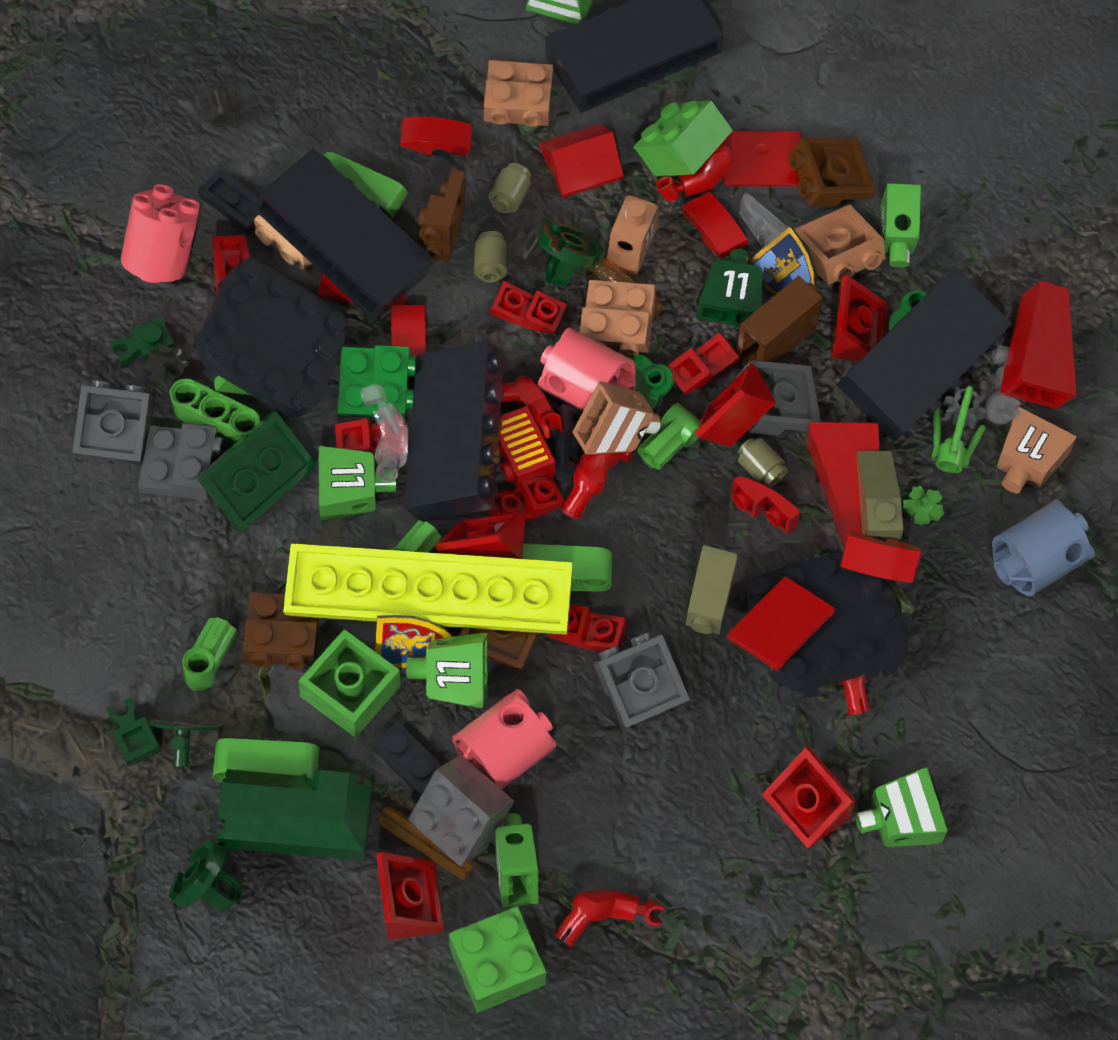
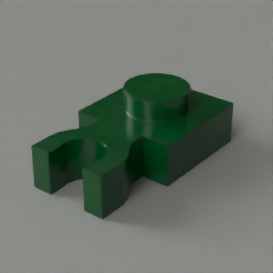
M162 317L130 329L131 338H118L110 341L113 353L120 350L127 351L126 354L117 357L121 368L130 365L139 356H142L144 362L176 350L175 343Z
M131 698L124 700L128 712L123 716L117 715L113 706L106 708L110 721L119 727V729L112 731V734L128 767L161 752L146 718L143 717L136 720V709Z

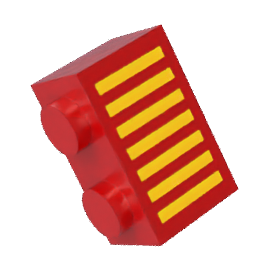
M528 406L500 416L502 430L499 433L498 449L502 460L500 468L506 482L512 481L515 489H517L520 482L548 474H551L554 478L555 460Z

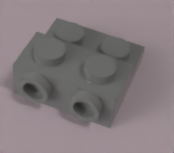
M751 360L740 372L742 373L751 363L754 364L776 402L749 429V433L780 436L785 429L808 431L810 422H821L811 366Z
M92 381V386L82 385L72 453L142 463L146 433L150 428L154 396L146 393L147 388L142 386L126 385L125 390L112 389L113 383Z
M183 423L182 429L150 425L138 484L139 493L208 500L209 494L196 477L209 467L216 457L219 458L222 455L223 437H218L217 427Z
M649 631L630 639L633 646L620 651L618 645L598 653L601 660L593 663L605 694L610 696L623 728H627L690 700L663 635L652 637Z

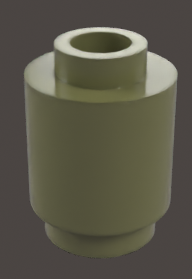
M510 163L501 170L488 195L494 209L501 213L516 212L531 186V173L527 168L517 163Z
M486 231L481 233L475 242L474 274L484 282H497L507 275L508 244L501 233Z
M751 438L738 450L740 456L737 462L758 483L764 484L769 488L778 484L788 472V469L784 466L785 461L762 438L757 440Z

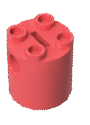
M163 184L154 185L153 190L134 194L120 262L123 267L133 275L149 283L172 282L181 279L187 270L200 207L199 202L173 193V189L170 186Z
M567 328L555 346L549 345L541 356V363L545 366L538 386L545 392L584 411L599 381L634 391L636 389L635 363L632 359L572 328Z
M519 689L505 696L452 736L453 744L458 754L464 756L501 790L556 747L554 739L548 733L553 729L552 724L542 712L534 713L529 707L530 703L527 697Z

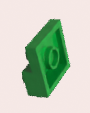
M375 345V348L342 347L338 416L406 419L407 409L412 410L414 389H408L409 376H415L416 356H410L409 347Z

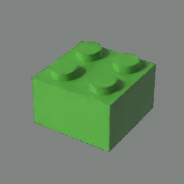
M711 100L687 103L673 102L661 111L662 116L655 124L647 127L642 132V138L634 148L655 177L693 175L733 130Z
M345 629L298 681L300 697L354 738L362 732L401 687L400 670Z
M518 906L449 933V948L477 1013L545 986V968Z

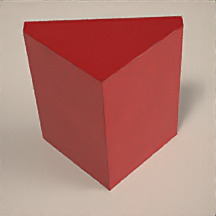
M601 124L539 142V147L562 198L623 179L614 134Z
M848 275L842 276L838 292L831 358L860 361L886 335L889 304Z
M751 363L706 406L694 433L699 438L731 447L776 404L754 364Z
M524 511L461 520L436 544V549L440 554L523 559Z
M809 746L804 748L762 794L807 849L814 846L850 819L856 802Z
M386 852L376 854L387 939L394 940L444 931L434 861Z

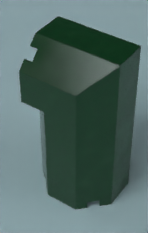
M226 770V778H223L218 808V819L221 820V823L225 824L224 829H217L218 843L226 849L365 861L373 799V784L371 781L365 779L363 786L356 783L357 775L350 772L328 770L314 771L313 778L307 780V774L299 776Z

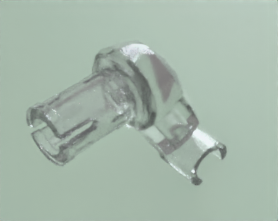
M997 345L996 350L991 353V363L1001 365L1002 367L997 369L995 373V392L985 402L986 416L993 423L999 425L1006 424L1017 418L1021 412V409L1017 408L1021 407L1024 400L1001 394V383L1010 348L1003 345Z
M375 384L362 388L361 395L366 406L377 403L378 410L373 412V415L381 431V436L375 452V460L378 463L376 475L379 478L382 474L381 481L391 483L397 479L399 468L407 460L409 427L393 402L388 404L385 402L386 394L384 388Z

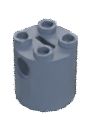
M1055 499L995 536L992 541L994 568L999 578L1007 585L1012 584L1020 593L1032 596L1095 556V552L1085 533L1088 530L1085 518L1078 512L1072 514L1064 507L1061 501Z

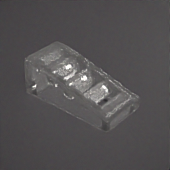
M746 193L742 196L740 215L762 248H764L788 227L750 194Z

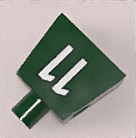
M734 249L730 252L729 261L720 259L714 261L699 299L697 320L740 327L742 322L763 306L762 269L759 266L749 265L750 253L748 251Z

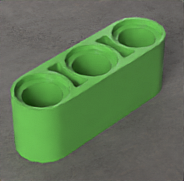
M327 152L324 154L344 177L352 180L358 190L369 200L377 203L381 211L393 220L408 196V192L403 185L336 153Z
M181 379L171 386L170 398L172 408L178 419L188 424L217 427L218 437H223V441L234 445L248 433L239 431L240 428L244 426L254 428L260 422V417L255 410L194 380ZM184 398H193L188 403L180 402ZM214 412H222V413H223V414H222L221 416H219V417H211V416H209L210 414H212V413H214Z
M523 544V559L572 562L571 591L601 592L611 588L612 552L601 547Z
M235 738L219 739L216 741L212 777L214 780L222 782L223 778H226V770L231 769L299 776L307 774V780L313 778V772L318 771L320 748L305 742Z

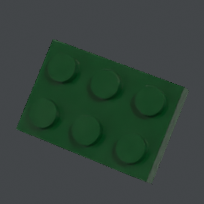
M271 412L199 474L196 479L236 530L243 531L313 470L317 464L277 412Z

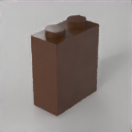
M797 276L741 323L736 353L743 364L747 365L751 360L778 363L816 330L823 298L816 286L812 283H806L800 276Z

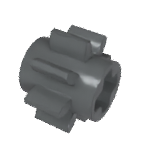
M955 387L953 397H945L943 406L948 408L944 416L945 420L951 419L955 425L957 424L966 389L960 390L959 387ZM974 389L964 427L969 426L971 429L975 427L976 418L983 419L986 409L981 407L985 397L978 396Z

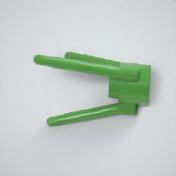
M972 386L966 388L953 438L945 439V442L942 444L940 407L933 413L934 448L931 459L936 461L935 464L938 469L948 473H960L963 468H968L970 457L986 429L985 425H980L967 449L964 448L965 444L960 439L971 401Z

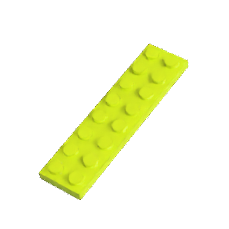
M291 544L283 612L287 616L377 622V616L403 615L426 619L440 626L567 635L573 563Z

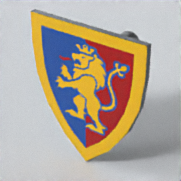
M403 615L377 616L375 652L396 668H405L408 657L426 658V649L430 641L454 636L444 627L426 619Z

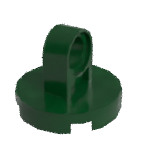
M551 222L549 227L544 224L538 235V242L543 249L551 254L545 272L546 282L565 287L576 266L595 268L599 265L604 254L603 247L594 238L591 243L581 238L584 232L573 226L558 222Z
M211 839L200 844L187 858L191 864L183 874L178 871L170 887L169 898L175 901L181 908H187L199 898H202L214 908L223 911L238 902L242 897L241 885L237 879L221 868L226 857L227 850L225 847ZM218 885L222 886L226 890V892L229 895V898L225 897L221 893V891L218 888Z

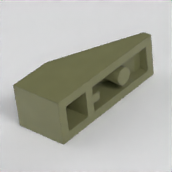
M857 451L862 534L884 542L889 538L900 541L903 533L902 507L892 452Z
M703 545L686 619V625L692 627L696 632L720 634L731 595L738 554Z

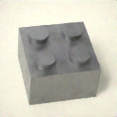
M460 754L435 771L408 821L462 867L486 850L495 835V828L501 825L514 800Z

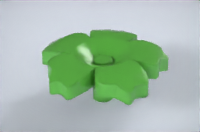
M922 486L913 487L912 492L909 493V499L903 500L902 509L910 517L914 516V523L921 526L929 524L931 519L939 521L944 515L943 506L939 504L943 496L940 495L939 491L931 489L925 495Z

